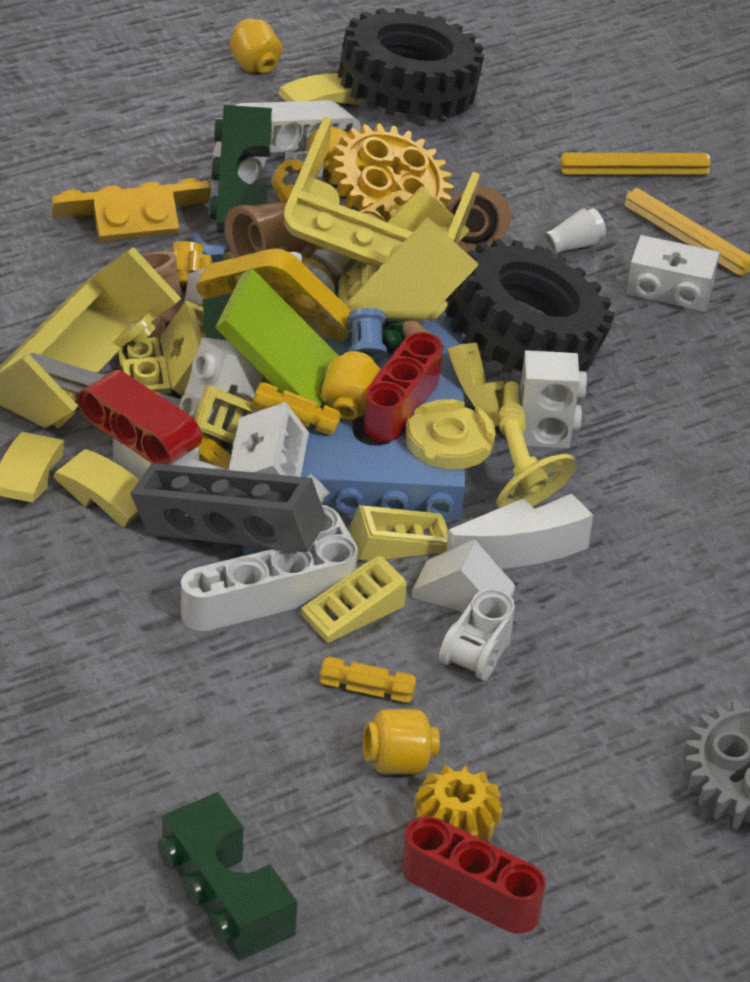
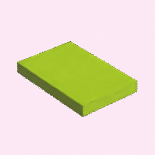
M253 268L249 269L241 275L215 328L273 386L278 387L277 390L283 394L284 390L318 402L317 407L320 408L322 404L321 389L328 364L339 355Z

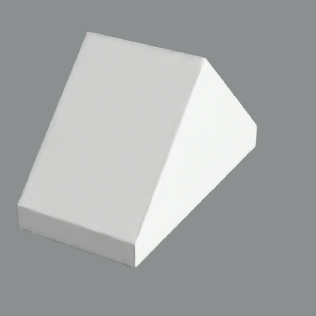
M474 539L427 560L415 583L411 597L464 612L478 592L485 589H499L512 597L515 585Z

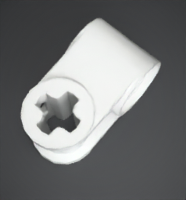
M485 589L478 592L459 620L448 630L440 648L439 662L445 665L455 663L476 672L478 679L487 680L512 638L515 610L512 597L499 589Z

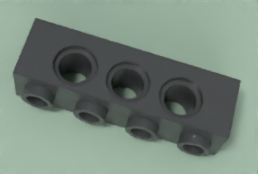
M151 463L130 493L148 535L308 552L327 522L312 478Z

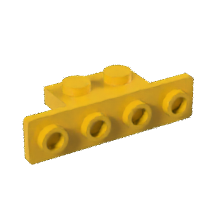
M187 178L180 180L177 184L161 185L158 182H147L139 185L137 188L121 189L119 186H106L99 191L82 193L80 190H66L52 197L51 216L53 219L94 215L98 242L177 235L179 224L176 207L208 203L212 190L211 181Z

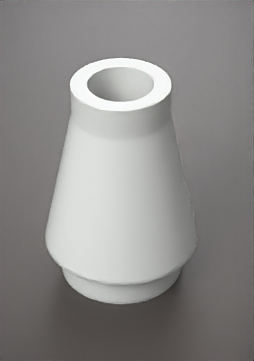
M581 208L557 227L544 233V241L548 250L555 255L563 251L598 245L600 239L606 236V227L596 209L586 210Z

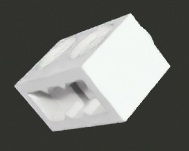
M525 351L520 398L521 406L525 410L526 428L523 434L527 446L570 448L572 431H580L582 408L581 405H576L577 398H585L587 375L585 371H579L578 353Z

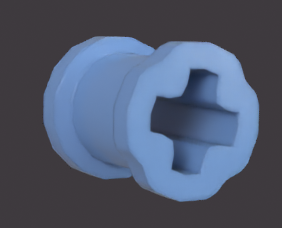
M361 308L349 313L347 324L352 327V346L348 349V352L358 351L365 353L375 363L387 357V347L382 344V326L386 321V314L383 311Z

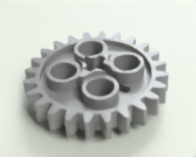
M735 699L732 700L730 712L716 705L713 717L702 714L698 727H691L683 754V760H685L683 775L690 777L689 791L701 792L698 804L700 806L715 804L714 818L719 819L729 814L733 816L732 828L737 829L744 821L750 823V708H744Z

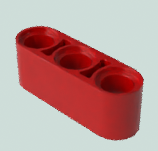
M426 332L410 334L404 339L368 387L364 414V431L368 437L381 442L398 439L405 431L408 418L414 415L415 409L424 404L440 381L443 352L442 341L437 336Z
M114 370L78 393L79 407L88 421L150 463L171 465L199 447L202 443V432L194 418L123 371Z
M422 816L408 824L405 830L402 872L406 879L505 931L526 933L538 925L546 887L545 877L541 870L439 818Z

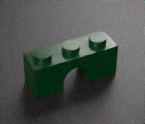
M224 105L223 118H215L214 142H221L220 157L213 156L212 180L219 181L218 195L210 196L209 219L216 220L218 232H225V218L228 211L233 207L267 204V186L246 183L238 175V169L249 158H270L272 108Z
M216 792L162 815V839L158 840V849L165 865L169 869L175 868L182 877L185 892L194 906L201 905L209 916L210 927L217 941L222 945L227 943L240 961L296 935L297 900L271 864L248 873H238L227 869L243 861L244 827L221 795Z

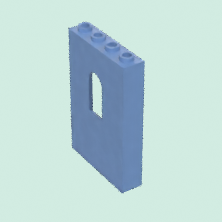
M440 315L432 322L425 319L420 323L431 334L437 336L444 346L440 381L425 403L444 399H455L464 402L463 387L456 375L448 351L450 347L463 344V332H453L450 327L453 318ZM385 321L384 325L382 326V331H384L387 325L395 322ZM352 327L347 339L344 341L321 338L338 355H343L352 346ZM387 352V357L384 360L376 362L377 366L382 370L395 352ZM322 401V404H321V406H320V408H322V409H323V407H324V405H325V404L323 403V401ZM340 418L337 428L332 435L316 431V426L310 424L309 427L305 426L309 434L301 477H307L311 473L330 492L324 498L322 505L333 508L338 514L355 515L359 505L440 513L444 519L461 520L465 489L464 469L446 470L437 468L415 458L407 448L405 431L398 439L388 444L372 446L364 444L355 438L352 432L353 420Z

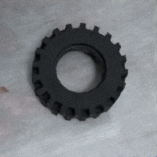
M382 8L376 9L375 15L367 11L360 14V20L353 17L350 20L349 26H346L338 77L342 78L341 85L344 88H352L350 96L354 99H366V106L372 109L377 106L385 108V114L394 116L396 112L407 114V119L416 120V115H425L428 120H437L438 114L451 118L455 117L456 110L464 113L468 110L469 104L473 105L485 54H482V44L475 43L476 36L474 34L462 33L463 26L457 23L449 25L445 23L444 17L430 18L425 16V12L417 10L416 14L406 13L404 8H396L395 12L388 13Z
M495 239L490 247L481 242L477 244L475 251L470 249L468 254L478 263V266L446 299L448 305L445 309V315L453 318L450 324L453 332L464 333L465 337L462 343H477L478 349L482 351L481 359L487 363L494 359L503 364L502 371L509 374L512 373L513 369L522 372L525 351L578 353L579 371L587 373L609 333L614 319V312L608 310L611 305L609 297L599 296L602 287L598 282H588L584 278L586 271L582 268L573 269L566 265L565 261L567 258L559 254L556 258L545 254V248L537 245L534 250L525 248L522 241L513 240L511 246H506L501 239ZM518 301L524 302V303H526V304H528V305H530V306H532V307L538 309L539 311L543 312L544 314L537 313V312H535V311H533V310H531V309H529V308H527V307L521 305Z

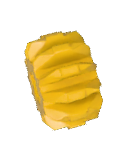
M445 764L440 775L427 773L423 786L419 787L415 795L414 808L416 809V818L422 816L439 818L488 843L494 834V829L501 822L502 816L498 785L488 783L486 771L474 775L471 774L466 764L460 771H453Z

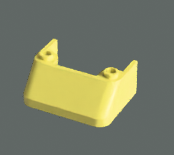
M324 116L285 206V227L290 234L297 238L380 268L413 232L339 205L340 199L336 189L330 184L316 179L330 148L332 119ZM473 171L450 228L437 225L456 243L459 241L475 201L480 174Z
M421 186L387 222L413 233L380 268L352 259L343 269L344 274L339 279V299L351 311L361 308L379 309L386 314V321L402 322L414 320L421 323L428 319L432 322L447 307L448 302L445 300L474 271L478 263L437 226L440 225L449 229L455 215ZM464 226L459 241L470 231L468 227Z
M132 247L79 286L0 365V406L44 429L52 424L57 429L60 428L76 412L75 409L78 407L75 403L77 399L75 397L76 393L63 390L30 356V353H36L98 373L124 345L132 340L137 345L144 341L156 328L151 322L159 314L175 305L181 298L139 252Z

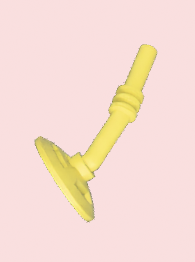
M513 381L507 382L503 386V407L499 412L500 432L506 436L514 465L512 472L515 476L506 484L496 501L498 509L523 498L532 507L558 491L572 477L577 468V461L570 454L554 455L539 461L536 457L529 456L523 434L526 428L525 410L521 406L520 386ZM550 472H555L550 478L548 477ZM509 494H511L512 496H518L514 498H507Z

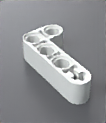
M331 100L241 103L235 105L272 108L270 152L305 151V143L308 137L319 129L324 116L332 119L331 127L342 129L348 134L352 128L359 132L361 129L360 122ZM217 142L213 156L220 157L221 142ZM252 157L245 160L238 169L240 178L248 184H254L263 172L267 157Z
M322 505L327 522L308 552L270 549L187 571L181 580L182 622L192 630L210 631L300 608L356 570L358 549L339 514L333 508Z

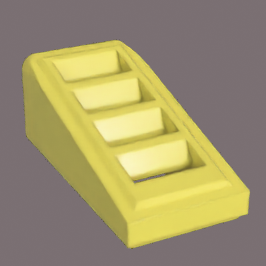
M206 385L194 420L199 425L202 433L233 446L239 418H241L242 413L244 412L249 415L261 411V409L254 407L250 401ZM214 400H218L221 403L213 425L208 424L207 420ZM231 406L234 410L226 431L221 428L228 408Z
M359 505L349 526V533L358 549L357 560L370 561L378 556H382L384 559L440 554L445 553L447 548L448 528L440 513ZM428 529L429 535H424L423 530Z
M378 556L366 562L301 607L300 615L327 643H330L405 607L407 584L405 579L382 556ZM366 594L368 598L365 599L362 595ZM345 603H348L353 609L349 610ZM331 610L338 619L333 621L326 612Z

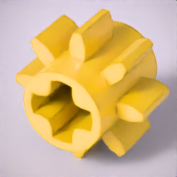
M188 241L173 243V250L170 253H174L176 256L180 288H187L189 274L212 264L211 255H203L204 246L202 244Z

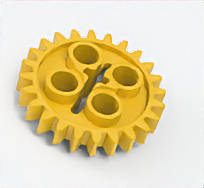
M377 123L374 131L366 124H363L360 132L352 128L348 136H341L329 158L331 162L327 170L332 172L329 183L338 185L336 191L339 196L347 197L343 206L347 208L355 206L358 212L392 192L403 190L414 194L421 186L446 207L449 200L452 199L450 193L453 190V185L448 183L452 176L451 173L442 171L446 164L445 160H434L433 158L437 150H425L423 148L425 143L423 138L416 142L412 141L410 131H407L403 136L399 135L394 125L389 132H385L380 123ZM395 203V207L383 216L385 222H388L403 205L398 206Z

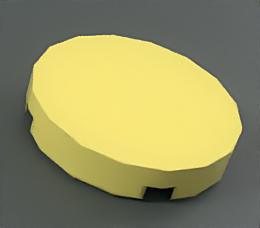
M435 400L420 405L415 409L414 415L408 418L405 428V439L407 448L414 457L429 466L446 470L466 469L479 465L490 456L495 441V428L493 421L485 411L476 406L475 411H473L472 409L465 408V402L459 400Z

